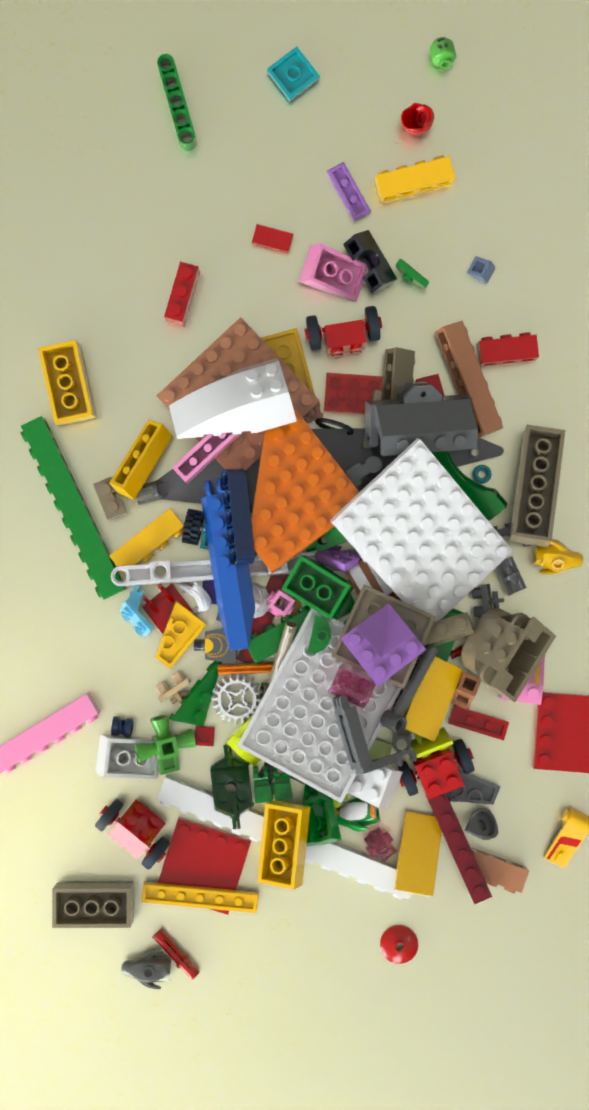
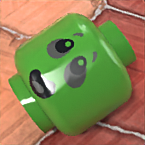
M440 37L430 46L431 59L436 67L448 68L456 60V52L452 40Z

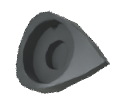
M482 808L472 814L464 831L482 840H490L498 835V825L492 812L487 808Z

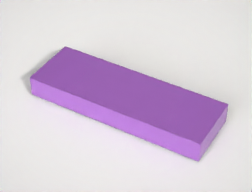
M342 162L327 170L330 180L353 221L356 222L369 215L371 210L345 163Z

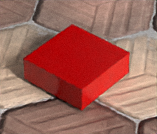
M196 725V745L214 746L215 727Z

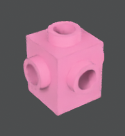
M278 589L275 592L272 590L266 599L268 601L267 606L270 607L269 612L277 617L280 614L284 617L286 614L290 615L295 607V600L291 598L290 594ZM278 599L283 600V604L281 606H278L276 604V601Z

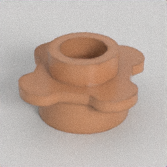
M320 403L312 409L315 412L314 414L310 411L306 415V422L311 423L317 418H323V413L320 411Z

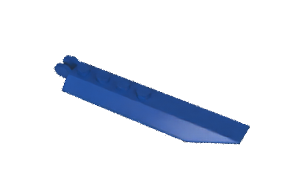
M217 478L216 488L219 494L214 495L212 482L207 480L205 481L207 496L201 498L218 613L229 649L234 651L249 648L255 602L249 564L232 565L230 562L221 478Z

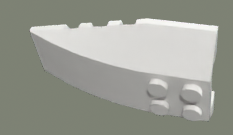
M277 358L238 369L169 405L177 439L204 437V434H213L214 436L230 432L242 434V431L258 433L297 421Z

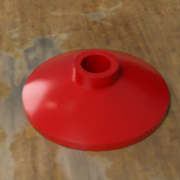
M394 925L382 934L380 949L388 961L395 964L407 963L417 953L418 939L409 927ZM402 944L403 948L397 949L396 946Z

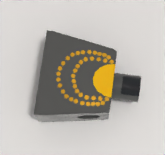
M223 628L206 631L205 639L194 640V651H205V659L232 664L237 663V650L230 651Z

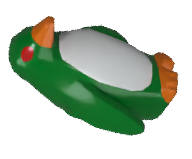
M357 797L343 807L335 808L338 825L348 827L357 832L368 831L369 827L366 826L380 822L379 808Z

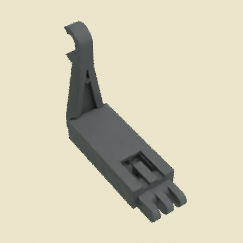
M345 695L332 699L335 709L334 713L351 769H355L356 774H365L396 763L397 766H402L401 757L406 754L410 756L411 761L417 760L416 753L408 749L371 761L356 706L350 707Z

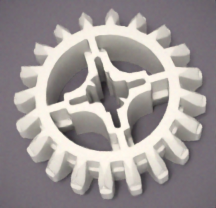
M233 674L229 675V681L226 677H222L224 684L221 682L216 683L220 690L213 689V692L218 694V696L211 697L212 700H217V703L212 704V707L219 706L220 709L215 713H223L221 720H224L226 716L229 717L227 721L229 724L232 719H235V725H238L239 719L244 724L246 722L245 717L250 719L251 713L254 714L255 708L259 705L257 702L262 700V698L257 696L263 693L262 690L256 691L259 683L252 685L251 683L254 681V678L252 677L248 682L246 680L247 674H244L243 679H240V674H236L235 679ZM234 683L244 684L239 691H234L227 687ZM248 689L253 694L252 706L244 697ZM242 691H244L241 695V699L243 701H238L233 706H231L234 702V698H232V696H238L239 694H241ZM223 692L230 698V704L227 708L222 703ZM237 706L248 710L242 714L231 713Z

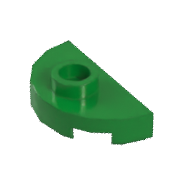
M398 260L395 266L403 275L402 279L422 288L428 286L429 281L404 260Z
M315 615L307 654L323 651L331 639V629L328 622L318 615Z

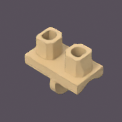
M180 671L170 676L176 685L170 689L165 681L155 686L160 702L174 694L175 697L170 699L172 704H175L178 701L181 702L188 695L186 689L181 693L179 692V690L191 682L189 677L185 678Z

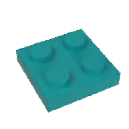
M297 46L267 68V73L289 102L320 79V75Z

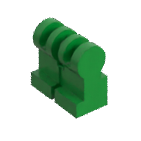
M263 765L264 776L259 775L258 766L253 767L255 804L273 801V795H275L276 801L293 799L289 774L285 772L279 774L278 768L273 766L272 776H274L275 782H269V776L271 775L268 765Z

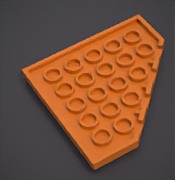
M297 410L294 411L296 422L267 430L263 440L251 524L254 550L271 573L275 572L335 526L330 520L359 493L358 489Z

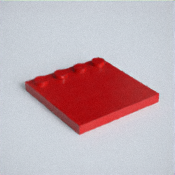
M542 693L541 705L537 704L533 769L589 773V695Z
M178 817L158 883L236 890L251 840ZM210 909L226 915L229 914L228 910Z

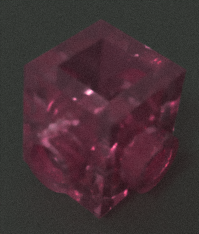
M379 827L371 831L364 838L368 845L365 847L372 857L375 855L381 863L397 852L391 843L393 841L388 831L383 832Z

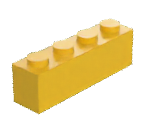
M441 155L435 157L432 161L426 162L422 160L416 162L413 166L407 167V165H403L394 171H381L375 176L374 182L379 201L383 203L452 185L456 177L450 156L444 157Z
M150 419L147 420L109 482L120 495L135 500L173 437L162 423Z
M169 508L113 552L110 558L117 566L138 565L142 561L146 563L154 557L153 552L157 549L161 551L169 545L168 541L172 537L177 539L183 534L184 524L174 511Z

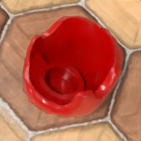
M413 103L402 111L401 124L409 133L423 135L431 129L435 114L428 105Z

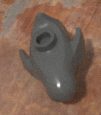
M150 951L137 959L124 961L121 971L124 975L136 979L148 988L161 989L160 986L154 983L170 981L171 960L155 957L156 955L163 954L164 951Z

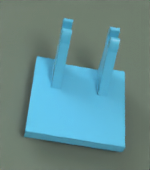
M136 585L130 592V597L120 608V614L127 622L130 621L134 625L133 629L138 635H143L146 638L153 630V627L137 611L144 594V589L137 592L140 585Z

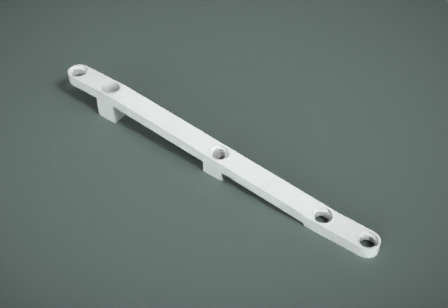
M350 549L351 554L358 553L356 549ZM317 552L299 553L273 573H271L259 556H255L254 563L249 564L251 577L290 574L301 555H307L331 571H337L338 569L317 561ZM210 560L175 563L156 561L144 565L118 566L111 572V580L117 586H135L213 580ZM156 568H164L166 574L163 577L156 576L154 572ZM118 571H123L126 574V579L122 582L115 579V574Z

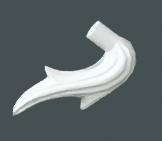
M194 581V585L188 582L176 583L183 590L182 593L190 594L195 598L198 606L193 608L194 614H199L210 608L212 604L211 598L197 581Z

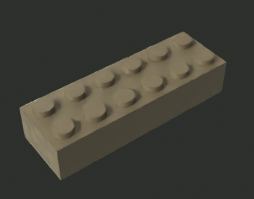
M526 425L521 447L509 537L510 542L548 547L552 542L566 430Z

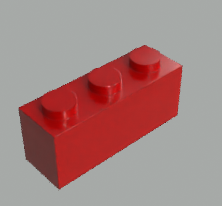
M180 261L164 315L167 322L185 327L200 275L199 266Z
M530 332L520 333L518 337H512L511 334L502 335L500 339H493L491 336L483 337L476 344L478 362L481 367L536 361L539 358L537 334L531 335Z

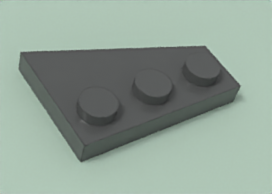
M458 769L464 786L446 793L450 802L458 801L494 805L500 786L473 774H465L463 770Z

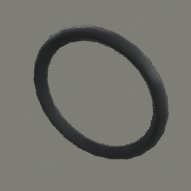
M317 418L315 420V423L323 429H337L323 424L328 423L348 430L346 432L348 435L354 433V429L344 423L327 418Z

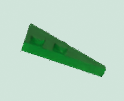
M214 661L206 669L208 671L202 680L198 679L188 695L180 702L182 704L175 714L172 713L170 715V720L204 726L213 689L218 678V665L222 664V662Z

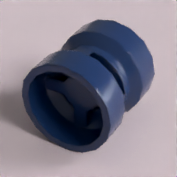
M114 716L111 735L118 736L121 734L124 737L131 738L134 719H121Z

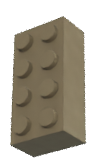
M56 883L52 888V928H131L133 923L134 883Z

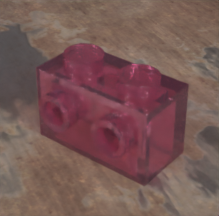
M339 667L328 692L335 696L345 695L348 702L364 709L376 684Z

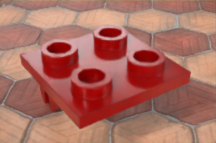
M172 583L166 588L159 584L157 587L161 592L151 600L146 596L142 598L146 602L142 606L143 610L162 634L165 631L176 600L194 613Z

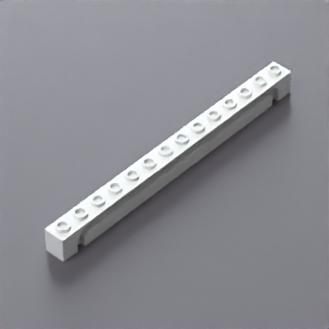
M166 775L157 800H160V804L167 807L175 806L178 808V811L184 814L189 812L195 814L196 818L202 821L210 820L219 828H230L234 834L250 836L249 839L254 842L260 843L262 841L263 812L253 808L240 815L241 828L233 829L232 818L214 810L212 792ZM338 842L306 846L305 862L310 864L318 863L321 865V868L327 871H332L333 869L338 871L342 877H353L362 885L367 886V884L375 886L374 888L380 892L385 893V891L393 893L392 896L397 899L403 900L405 898L409 900L411 893L394 890L397 867L393 864Z

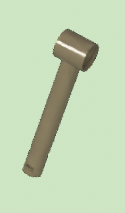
M286 621L269 681L268 683H261L260 690L263 693L260 694V698H263L292 645L297 624L293 621Z

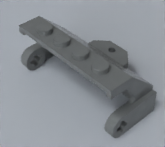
M427 382L406 383L397 393V399L365 401L366 445L368 448L377 447L379 433L380 453L382 456L400 455L417 438L421 439L431 452L477 449L478 428L472 409V398L466 394L442 396Z

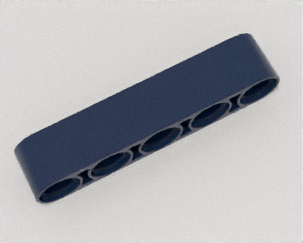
M224 469L221 473V484L230 562L232 565L253 564L255 551L246 473L244 469Z

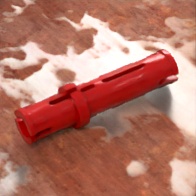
M159 929L152 936L176 963V967L178 969L181 968L191 981L200 973L188 960L189 957L178 949L162 929Z

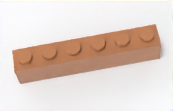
M463 321L441 327L435 334L458 395L466 394L472 398V409L478 428V438L503 429L502 419L496 410L495 401L490 394L488 383L483 376L481 365L477 360L474 346L470 342L468 331Z

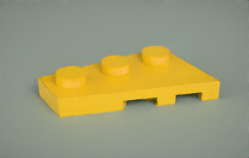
M177 600L155 655V658L169 669L173 667L206 626L203 620Z

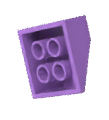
M389 603L341 638L378 687L426 651L425 647Z

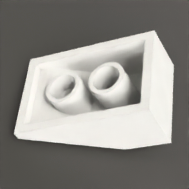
M100 734L95 773L102 777L157 779L159 768L156 755L139 763L134 744L153 743V740Z

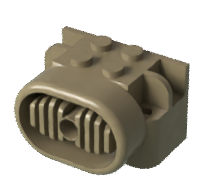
M492 608L479 618L473 628L474 633L467 637L462 647L461 661L466 669L475 673L477 678L492 690L516 702L556 638V635L533 616L529 618L524 613L511 614L501 608Z

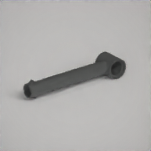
M430 645L427 646L393 711L386 710L382 714L380 720L382 726L397 734L404 731L407 719L403 716L436 657L437 649Z

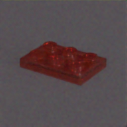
M326 373L324 412L365 414V401H371L374 390L382 391L383 376Z

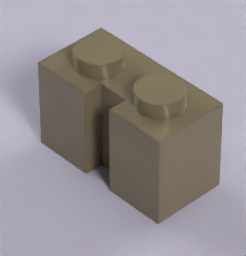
M112 477L93 484L106 518L110 521L128 514L123 499H117L116 494L118 492L109 484Z

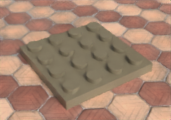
M363 584L331 657L365 671L341 638L388 603L422 645L426 641L436 616ZM418 657L388 679L387 682L404 689Z

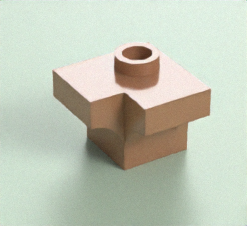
M463 672L450 703L468 711L481 681L477 677Z

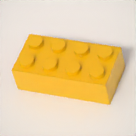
M76 340L38 348L54 424L63 426L96 418L80 344Z
M276 800L265 803L258 883L292 890L302 886L310 817L309 806Z

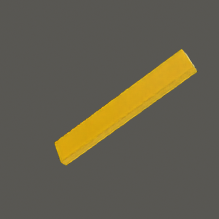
M144 881L141 902L257 913L259 892Z

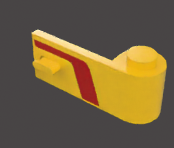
M572 807L569 810L565 809L561 817L563 827L544 854L545 859L562 868H565L589 832V816Z

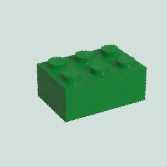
M301 555L284 583L282 590L328 619L333 620L337 618L355 585L307 555Z

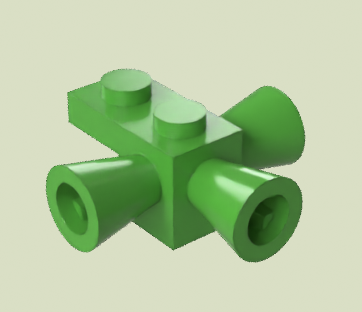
M159 715L151 718L150 722L157 736L152 737L153 743L134 744L138 762L140 763L156 755L161 775L180 770L177 756H179L178 748L196 747L192 729L174 736L169 732V715Z

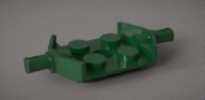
M226 744L223 746L224 758L210 767L214 810L230 816L233 829H240V815L254 806L248 769L249 763L233 757L231 747L229 745L227 747ZM228 784H233L236 787L234 793L226 790Z

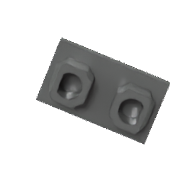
M512 556L504 559L496 567L508 596L527 588Z
M483 584L472 591L473 599L482 598L483 606L474 607V617H481L486 611L492 609L493 606L494 608H499V603L504 602V598H498V591H493L491 597L490 584Z

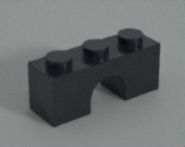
M369 230L354 234L343 244L352 261L358 259L367 265L369 272L362 278L371 294L386 289L397 280L396 275Z

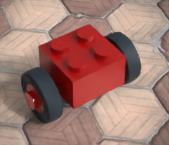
M375 306L365 307L364 321L362 319L325 325L322 330L316 315L306 317L307 328L304 329L305 338L309 340L311 351L321 349L322 335H324L327 356L331 355L332 358L341 357L343 353L350 352L351 355L362 353V350H365L367 343L365 330L370 341L380 340L382 321L381 317H378Z
M462 739L453 742L455 757L450 748H447L446 750L432 752L428 757H420L416 761H412L416 769L415 774L409 768L406 761H403L402 766H397L398 770L403 772L400 784L402 787H406L409 796L419 793L416 786L417 779H420L428 800L464 786L456 764L458 763L462 767L465 774L475 771L472 762V759H474L470 748L466 747Z
M116 799L109 807L106 805L99 813L101 817L96 822L95 827L102 832L108 825H112L114 822L115 826L107 835L137 859L146 850V857L141 864L149 870L156 862H161L166 855L165 850L170 845V841L162 836L157 843H153L151 846L152 841L166 823L137 799L119 818V811L124 804Z

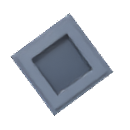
M476 256L467 274L487 284L495 271V266L492 261Z

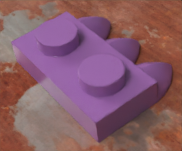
M334 546L316 553L317 561L324 563L326 566L337 568L342 572L349 571L351 568L358 566V561L361 557L358 553L351 554V550H341L342 546Z

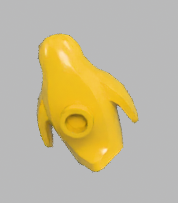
M552 539L551 545L548 547L535 545L533 564L547 568L540 570L542 574H557L564 570L580 567L583 564V555L579 552L571 551L559 540Z

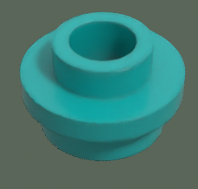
M478 465L472 472L474 481L479 484L487 483L492 476L490 468L486 465ZM479 471H483L485 473L484 478L479 477Z

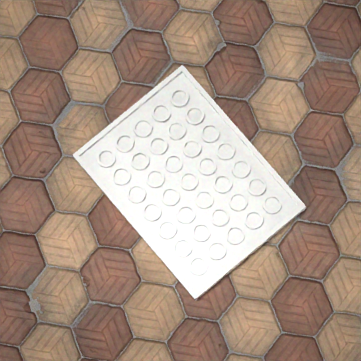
M419 438L409 445L330 520L401 601L436 616L434 622L441 620L513 552Z
M311 608L239 740L237 747L342 803L357 774L355 769L350 767L334 713L335 709L332 699L345 695L349 706H356L368 750H370L382 727L380 723L381 716L386 710L391 709L401 688L387 681L378 687L367 672L331 657L345 624L336 619L330 620ZM315 615H318L328 622L331 629V639L323 651L307 654Z

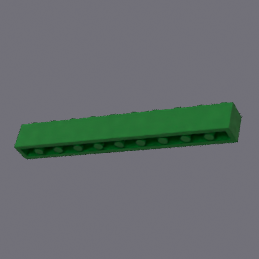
M40 416L21 425L23 430L20 432L25 442L29 443L31 447L29 452L32 458L38 461L39 466H37L40 475L42 477L45 476L48 482L45 484L50 494L53 493L56 499L53 501L58 511L61 510L64 516L62 521L65 527L69 528L72 533L70 538L75 546L78 545L80 549L78 555L83 563L86 562L89 568L86 571L91 580L94 579L97 585L95 587L97 595L105 600L127 590L126 586H117L111 580V572L116 568V565L110 558L107 546L46 419ZM117 572L115 574V579L119 582H122L123 580L119 572Z

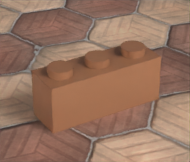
M471 847L487 884L497 887V885L503 886L506 891L511 893L516 891L522 893L529 873L526 866Z

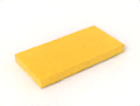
M297 328L261 337L315 395Z
M434 658L403 716L407 719L406 730L435 742L463 669L440 658Z
M405 811L394 890L433 897L442 834L435 816Z

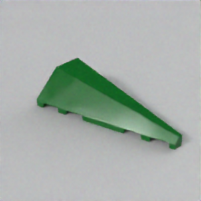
M305 785L302 805L310 807L307 846L325 845L342 840L332 798L309 785Z

